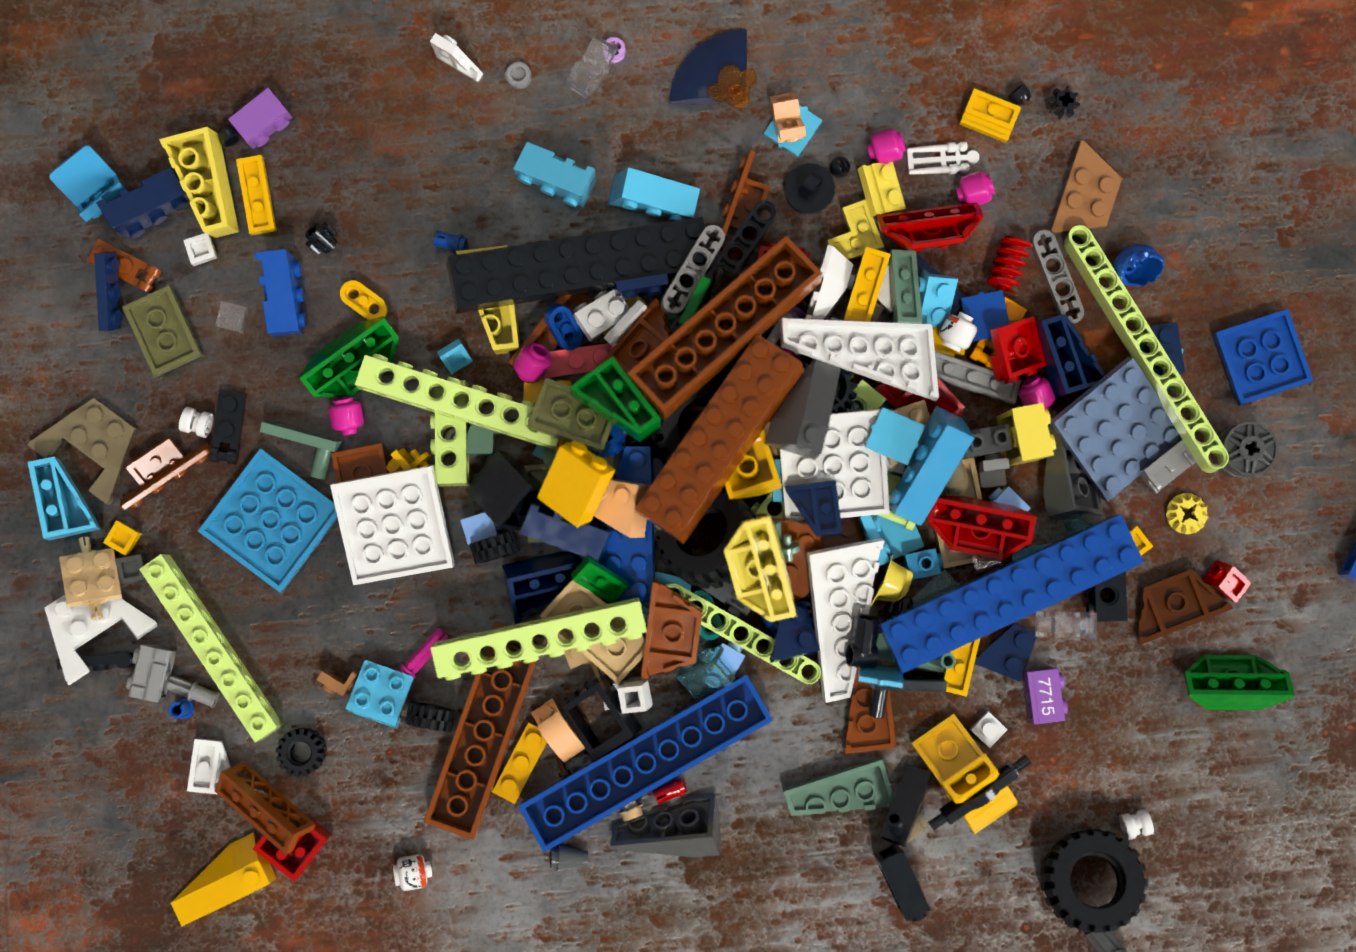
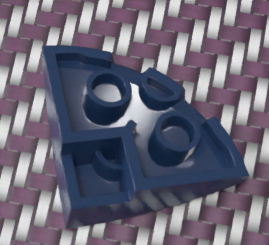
M734 30L715 35L693 49L674 77L669 103L720 105V102H746L747 30Z

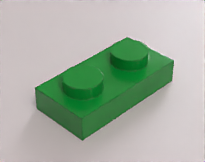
M588 556L571 573V578L574 582L609 603H613L629 587L626 579Z

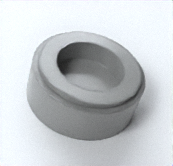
M514 62L508 66L506 79L511 87L523 89L530 84L532 75L530 68L525 63Z

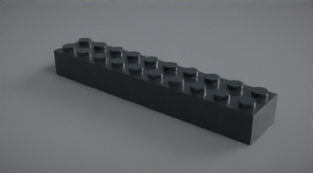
M703 217L448 256L446 264L456 314L613 289L616 281L666 273L668 279L674 278L700 233L705 229ZM707 241L706 245L702 246L701 244H699V246L708 249V248H709L708 241ZM696 252L693 254L692 259L695 265H705L706 258L702 253ZM712 263L710 264V266H709V268L707 269L706 273H708V271L712 268V266H713ZM683 274V275L680 276V278H681V277H687V276H690V275H688V274Z

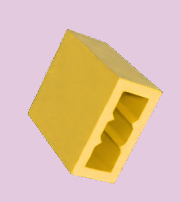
M572 441L559 447L537 498L575 527L582 526L592 521L615 469L609 466L605 459L595 456L587 450L584 444Z

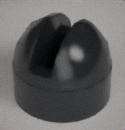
M1023 83L1008 98L1015 105L1024 106L1025 104L1022 99L1024 98L1029 102L1031 93Z
M231 125L222 126L218 132L219 140L226 148L236 145L241 140L240 133Z
M845 157L834 158L829 166L831 175L835 178L847 176L850 170L849 161ZM837 161H840L845 171L842 172L840 166L837 164Z

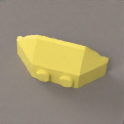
M770 515L743 521L724 548L737 599L764 616L769 622L796 616L787 567L777 530Z

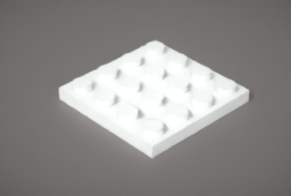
M881 409L831 413L822 453L815 460L779 449L785 518H793L796 521L804 520L786 493L785 487L836 480L841 518L890 514L886 456L865 447L872 431L871 425L875 424Z
M433 465L337 482L330 485L353 585L453 568L455 566Z

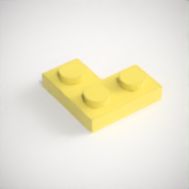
M866 199L843 207L842 213L849 232L827 240V245L836 248L849 261L863 256L866 247L876 250L883 249V242L874 218L870 216Z

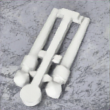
M965 141L959 142V144L947 142V144L907 148L909 174L968 173L970 170L969 164H976L980 156L974 150L969 151L967 155H960V152H965L968 148V144ZM945 151L948 153L956 152L955 156H946ZM913 152H940V157L913 158ZM946 162H956V164L946 166ZM941 163V167L914 169V164Z

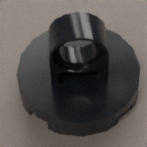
M807 163L797 166L790 172L785 181L784 192L786 202L793 210L800 214L821 213L830 205L834 197L835 184L833 177L827 169L818 164Z

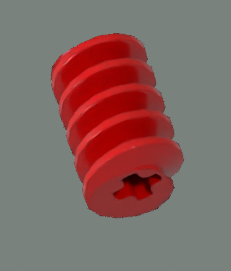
M1005 236L999 242L1002 248H998L996 251L998 257L993 260V264L996 267L990 269L992 277H988L986 282L990 287L997 290L1014 293L1011 287L1020 286V283L1014 277L1023 276V273L1017 268L1026 267L1027 265L1020 259L1021 257L1028 258L1030 256L1029 253L1024 251V248H1032L1033 244L1016 236Z

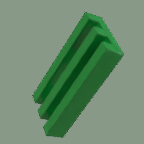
M704 276L701 277L679 320V327L684 325L698 312L711 287L710 279Z

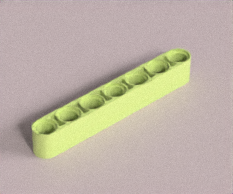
M676 583L665 584L669 588H677L679 595L690 602L697 600L701 603L703 609L701 625L803 683L813 684L820 678L821 669L819 665L805 656L791 658L787 665H781L779 661L771 663L770 655L773 653L775 642L772 637ZM716 613H721L724 617V623L721 627H713L711 624V618ZM739 626H744L747 632L742 640L734 638V630ZM761 639H766L769 647L767 651L759 653L756 649L757 642ZM805 665H812L813 674L811 677L803 678L801 674L802 668Z

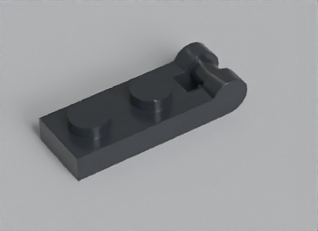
M219 391L212 447L209 452L210 462L218 463L221 460L227 461L228 464L236 465L238 463L247 394ZM223 443L230 444L228 451L222 450Z
M134 652L80 657L87 667L93 666V671L109 670V665L115 664L121 669L131 668L136 665L132 662ZM57 659V669H62L60 659Z

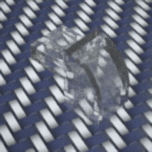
M594 36L583 58L574 64L564 85L585 99L592 95L610 70L609 65L618 48L599 36Z
M1038 611L1035 618V637L1097 639V613Z

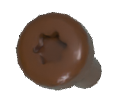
M556 754L555 756L561 771L558 773L559 777L562 778L571 774L570 769H566L565 763Z

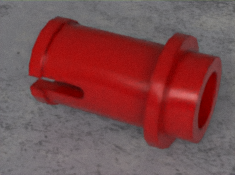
M674 777L672 782L652 791L654 797L657 798L656 802L660 805L674 797H683V794L687 792V788L682 778L677 779Z

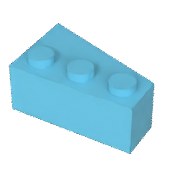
M49 457L28 462L43 539L50 541L102 530L61 460L56 457Z

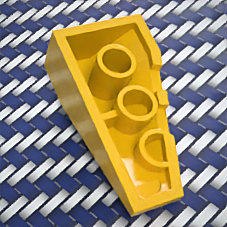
M764 430L725 484L730 500L760 496L783 488L770 446L765 445L766 434Z
M255 832L229 844L171 902L181 926L241 899L277 879L270 863L253 850L259 841Z

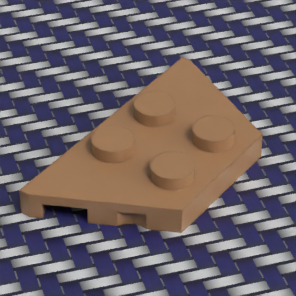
M1081 140L1078 144L1050 228V232L1053 234L1068 232L1077 225H1083L1088 229H1099L1107 226L1122 178L1085 141Z

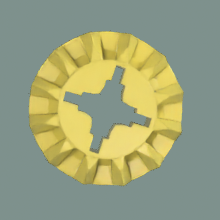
M1192 493L1179 494L1167 506V521L1179 533H1196L1205 527L1204 524L1209 517L1207 515L1208 506L1204 504L1201 497ZM1193 507L1191 514L1194 516V519L1187 518L1183 520L1185 513L1181 508L1189 509Z

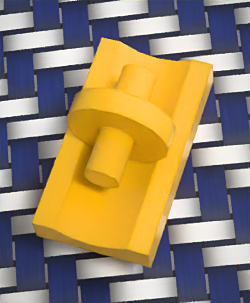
M405 448L399 451L396 449L391 454L393 458L387 464L386 469L391 473L429 466L426 461L431 455L428 452L420 455L416 449L410 453Z

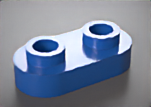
M558 303L551 305L544 315V321L559 346L566 350L576 349L583 339L582 330L567 307Z

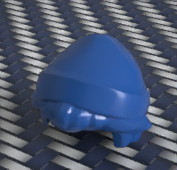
M1132 244L1120 251L1113 261L1112 267L1124 286L1145 287L1147 282L1154 283L1156 278L1160 277L1164 268V259L1150 245Z

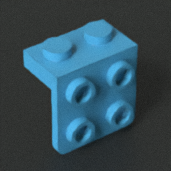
M90 145L82 146L49 174L50 180L74 203L79 215L86 222L91 218L96 219L102 214L96 202L104 199L108 203L120 197L118 192L126 188L123 180Z

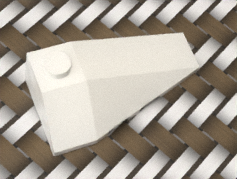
M831 245L827 246L819 268L822 272L821 284L812 292L805 319L827 320L843 298L846 289L851 290L855 279V275L851 274L853 264ZM795 352L794 356L800 357L801 354Z

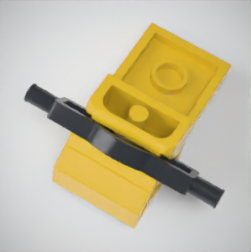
M952 714L911 743L943 787L944 793L950 800V802L939 809L941 813L928 821V824L934 831L946 822L953 824L962 817L973 833L977 834L1018 805L1016 798L1007 785L1020 777L1019 771L1032 764L1025 754L1011 764L1007 761L996 769L955 714Z

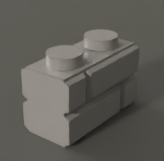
M150 644L140 645V648H137L133 654L132 662L136 665L134 673L130 674L127 680L128 696L157 703L164 702L167 695L166 684L171 677L177 650Z

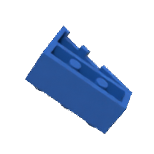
M286 249L254 252L255 259L260 260L262 263L263 276H259V283L264 285L265 301L262 302L267 333L272 337L304 334L303 327H307L306 313L302 312L301 302L305 301L304 289L299 284V277H302L301 262L297 261Z

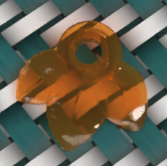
M725 65L719 71V82L708 86L707 92L716 102H727L728 105L734 108H742L749 102L750 89L757 81L756 73L753 68L744 70L741 73L735 65Z

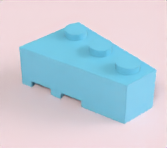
M526 142L513 168L515 175L518 176L517 180L528 186L533 183L541 187L540 191L548 196L553 197L556 194L563 198L562 201L574 208L577 205L584 208L597 182L595 168L587 166L586 170L574 165V160L567 158L565 161L555 156L554 152Z
M628 167L614 175L607 205L646 213L654 217L669 218L671 222L694 218L700 188Z

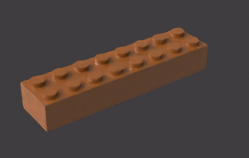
M785 236L630 370L628 377L648 403L665 420L741 354L757 334L761 336L821 284L822 272Z
M757 334L637 504L635 510L642 517L684 544L805 371L801 361Z
M496 621L492 630L510 625ZM538 635L533 637V642L536 645H544L546 638ZM510 640L507 643V647L511 651H519L522 648L517 640ZM486 646L483 655L486 657L494 656V648ZM523 660L514 661L512 666L498 669L497 665L487 667L486 672L475 675L423 823L471 840L475 839L538 660L530 663H523Z

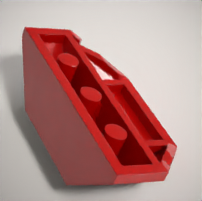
M965 203L876 215V221L882 233L905 250L916 252L926 248H947L950 245L963 243L983 219V212L978 203Z
M939 496L929 512L927 522L935 529L951 550L1004 560L1032 543L1037 516L1013 505L966 496Z

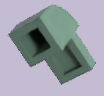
M505 418L508 422L515 421L513 418ZM471 424L467 434V454L470 456H489L493 454V452H496V435L505 434Z

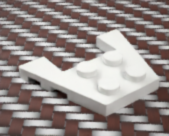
M65 595L45 607L64 677L68 685H71L90 672L75 650L120 620L124 621L137 640L158 627L156 621L123 599L110 600L101 604L103 618L99 620L98 613L95 611L96 621L91 619L90 607L76 606L67 608Z

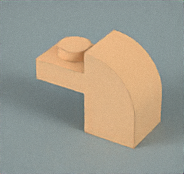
M795 92L770 96L772 118L778 143L795 142L806 136L805 125L801 120L799 102Z
M551 698L531 714L547 743L558 757L566 763L583 751L585 747L559 710L560 708L557 703Z

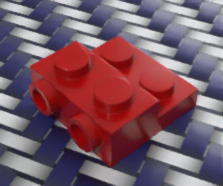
M1034 316L990 330L996 354L990 356L996 381L1003 380L1004 384L1019 381L1020 375L1022 377L1038 374L1037 369L1047 366Z

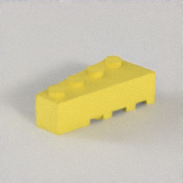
M204 127L159 139L169 156L168 159L172 168L175 169L180 179L179 182L182 189L190 200V205L202 231L215 238L239 232L223 149L218 133L209 127Z
M505 245L456 251L457 255L497 248H504L508 246ZM516 304L478 310L495 354L517 352L521 343Z

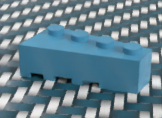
M935 406L919 439V447L915 448L897 487L890 495L889 504L895 515L920 526L923 524L975 438L963 418Z

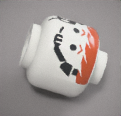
M959 312L958 316L948 315L939 332V337L942 339L941 344L957 352H960L961 349H968L977 333V327L972 324L974 318L962 312Z
M421 854L400 857L397 860V865H393L395 885L400 886L403 891L424 888L427 885V878L432 877L430 861L425 862Z

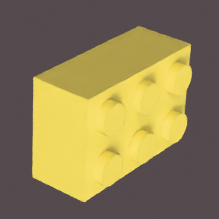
M1043 403L1013 408L997 416L998 425L1008 424L1013 449L1004 451V456L1009 458L1010 466L1034 462L1054 455L1053 450L1056 449L1054 436L1049 434L1048 429L1050 414L1047 408L1044 409Z

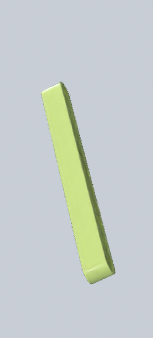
M1083 225L1074 226L1064 239L1066 252L1127 351L1135 359L1158 394L1166 414L1198 466L1206 473L1220 470L1229 461L1227 450L1091 231ZM1072 237H1080L1083 241V244L1075 243ZM1090 257L1094 259L1096 266L1089 265L1085 258ZM1099 279L1107 280L1109 287L1101 286ZM1112 301H1119L1123 309L1115 308ZM1126 322L1133 323L1136 331H1130L1126 327ZM1140 344L1147 345L1150 353L1142 352L1139 347ZM1154 365L1162 368V376L1154 372ZM1167 387H1171L1176 391V398L1168 395ZM1181 409L1187 410L1190 413V420H1186L1181 416ZM1195 431L1200 432L1204 436L1203 443L1196 440ZM1209 454L1217 457V465L1209 461Z

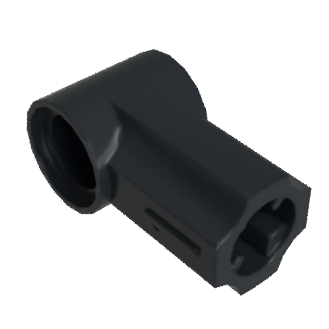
M868 614L855 616L852 640L847 645L845 652L846 663L849 667H875L877 665L878 648L876 646L879 619L876 616Z

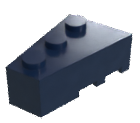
M170 167L142 180V186L131 192H128L125 188L118 192L120 197L108 203L102 199L96 202L111 228L130 239L144 234L145 229L152 224L162 223L167 219V215L173 211L183 210L189 205L188 202L190 200L181 187L177 173Z
M1065 314L1036 323L1047 366H1044V370L1056 395V399L1089 389L1106 375L1096 362L1098 360L1096 356L1088 351L1082 342L1083 338Z
M539 500L531 504L520 534L553 545L562 551L578 554L583 560L588 556L595 561H599L603 558L614 529L593 520L582 526L575 527Z
M561 551L502 565L510 611L515 624L521 622L522 618L535 610L538 612L544 609V605L551 602L571 581V573L583 561L578 554Z

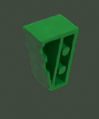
M613 356L569 387L572 397L639 442L661 427V418Z

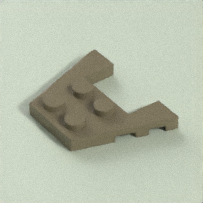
M92 398L31 440L27 445L42 457L49 458L64 439L104 468L88 491L105 504L110 505L114 498L113 493L116 484H119L120 473L124 461L128 458L137 428L101 401Z

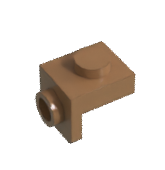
M323 670L316 680L322 683L320 687L328 693L334 695L337 692L341 696H346L349 692L352 693L360 672L357 670L352 671L347 681L329 670Z

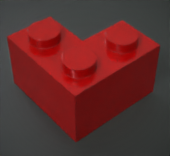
M311 819L316 824L314 830L298 837L293 852L285 855L264 835L254 846L253 850L292 881H296L302 876L333 834L314 819Z

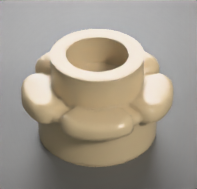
M636 800L622 807L619 815H622L623 821L637 818L643 815L641 809L643 804H637Z

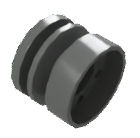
M1249 421L1224 428L1217 433L1229 455L1227 465L1218 471L1229 478L1241 479L1263 474L1273 466L1277 459L1278 443L1276 437L1268 427L1261 423ZM1245 445H1248V449L1251 450L1250 454H1248V450L1245 449ZM1210 454L1212 464L1217 465V457Z

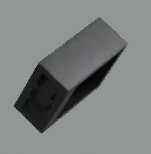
M608 676L601 681L597 677L584 685L586 691L581 694L577 690L564 699L566 704L559 709L593 761L633 737L642 729L633 713L622 714L618 691ZM598 692L622 728L601 743L576 707V705Z
M893 844L874 853L873 855L890 892L905 920L916 922L926 917V912L931 909L901 847Z

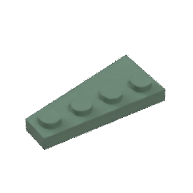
M881 757L782 789L791 816L823 814L829 811L849 812V810L856 809L876 810V808L883 807L890 809L894 800V794Z

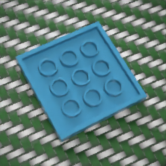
M260 448L199 528L198 532L278 592L282 593L338 517L335 504L331 499Z

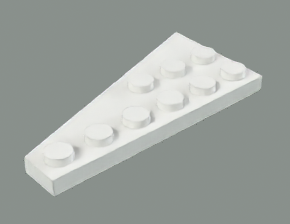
M782 318L779 322L780 342L783 348L933 401L939 398L932 324Z
M882 538L806 552L815 635L820 649L817 653L821 669L822 698L826 703L851 697L857 667H849L847 665L845 652L847 645L852 640L855 616L859 614L869 615L874 592L872 588L875 573H878L880 564L878 562L880 550L883 549L885 541Z

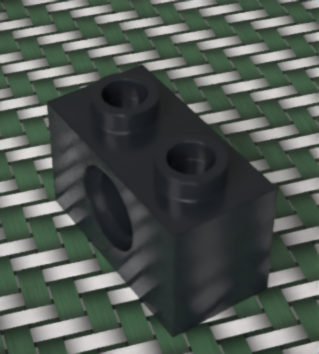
M1126 571L1086 589L1087 591L1089 590L1086 614L1090 616V621H1128ZM1104 588L1110 592V598L1107 602H1103L1100 598V592Z

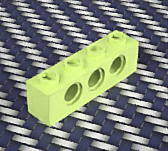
M461 380L463 386L469 387L466 380ZM441 387L434 388L431 391V397L434 399L442 397L444 389ZM460 395L456 398L455 404L460 407L465 406L469 401V397L467 395ZM437 413L431 414V429H435V439H431V454L435 455V465L433 467L437 485L439 487L469 486L470 471L469 455L467 454L469 423ZM447 428H455L456 435L451 440H445L443 437V433ZM454 453L456 455L455 463L450 466L444 465L445 455Z

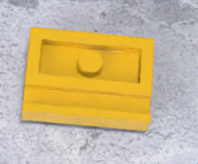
M974 88L959 125L1007 143L1021 107Z

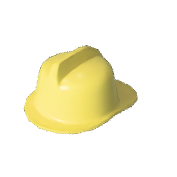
M893 554L886 575L872 598L871 606L875 600L898 601L906 596L909 590L913 572L893 562Z

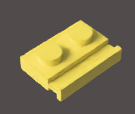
M893 162L887 164L874 163L868 166L862 165L857 169L871 217L906 210Z

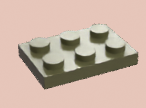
M170 285L122 306L153 376L158 377L203 356Z
M545 378L527 428L567 442H580L587 449L603 454L613 424L572 397L570 386Z

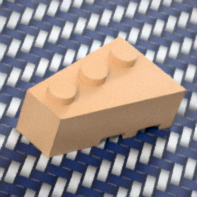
M611 478L594 517L629 538L645 537L647 519L642 517L635 510V507L651 485Z

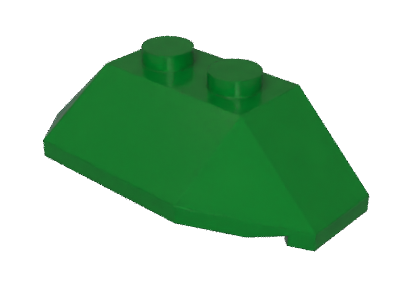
M384 316L359 322L316 352L298 377L316 398L352 396L361 390L358 389L355 382L364 356L372 357L373 354H379L387 357L388 362L392 363L399 336Z
M1203 655L1184 672L1188 697L1207 710L1260 711L1292 699L1295 696L1290 673L1284 669L1280 670L1272 663L1256 655Z

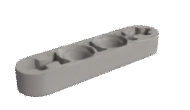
M707 226L700 233L661 299V308L666 314L676 315L685 308L701 277L706 273L724 242L725 234L719 226ZM706 233H716L715 238L718 242L714 241L708 249L699 246V244L702 246L706 245L709 240ZM696 252L702 253L706 258L705 265H695L692 259L693 254ZM688 274L692 277L693 284L690 288H685L680 284L679 278L681 275ZM678 290L683 293L676 302L679 307L675 306L671 309L668 307L670 302L667 301V298L672 299Z
M1040 230L1031 239L1033 244L1032 251L1058 315H1066V312L1069 310L1067 303L1061 305V302L1072 297L1073 301H1070L1068 304L1071 310H1077V314L1074 315V319L1072 316L1067 318L1074 325L1084 317L1083 305L1056 237L1048 230ZM1040 236L1044 240H1049V243L1046 245L1048 253L1051 250L1054 251L1053 254H1049L1045 258L1042 257L1046 253L1045 247L1043 245L1039 246L1037 243L1041 239ZM1049 259H1054L1059 263V270L1057 272H1050L1046 268V262ZM1058 283H1065L1068 286L1069 292L1066 296L1057 294L1055 288Z

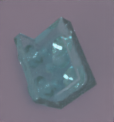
M721 645L703 650L697 655L696 663L685 667L681 666L676 676L695 699L731 685L735 680V675L720 659L724 651Z

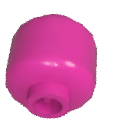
M889 128L872 134L871 144L867 145V149L871 159L876 158L878 163L887 164L902 159L906 146L902 133H897L894 128Z
M977 171L961 177L960 187L956 188L960 203L965 201L966 203L982 205L990 202L992 194L996 193L990 174L986 175L983 171Z
M533 343L522 347L513 365L521 380L525 382H538L545 376L552 364V359L545 346Z
M1036 375L1024 380L1020 384L1021 388L1018 390V396L1023 406L1043 403L1044 409L1052 410L1051 405L1055 403L1056 395L1046 378H1040V376Z
M353 396L332 400L333 404L328 407L332 429L342 431V435L357 433V428L364 424L361 403L358 400H353Z

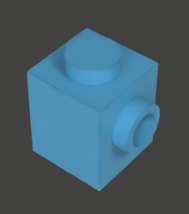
M936 548L902 556L904 568L913 572L912 580L941 574L940 568H943L941 553H936Z

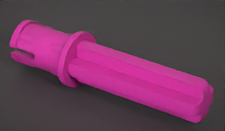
M437 628L404 664H400L401 668L398 671L415 679L417 677L415 674L432 657V644L447 640L449 638L447 633Z

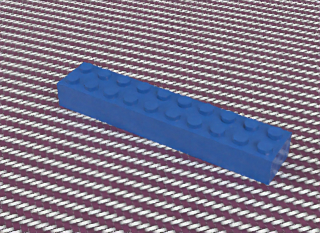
M1122 514L1112 515L878 623V627L898 671L905 673L1144 563Z
M744 673L732 680L731 683L725 684L612 749L597 760L591 761L520 802L518 808L542 851L546 852L770 723L773 719L748 675Z

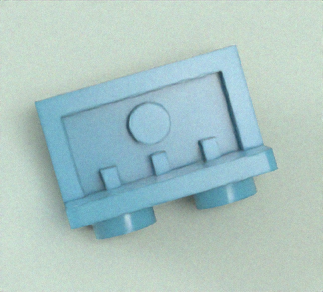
M921 269L918 279L922 324H932V327L942 328L947 316L951 312L958 279L955 276L930 274L927 270Z

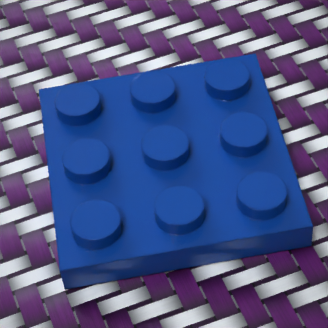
M1288 309L1213 334L1238 406L1314 381Z

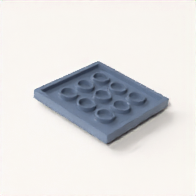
M1129 356L1050 420L1053 428L1105 501L1112 499L1142 474L1140 471L1143 468L1148 467L1157 460L1158 456L1167 452L1177 441L1182 439L1166 414L1161 400L1135 359Z

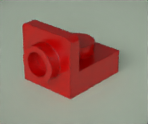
M1219 560L1215 561L1203 578L1206 584L1216 587L1229 601L1236 604L1251 584L1233 565Z

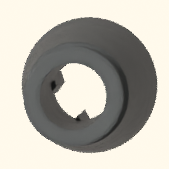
M557 845V847L550 849V868L556 869V871L582 868L588 865V851Z

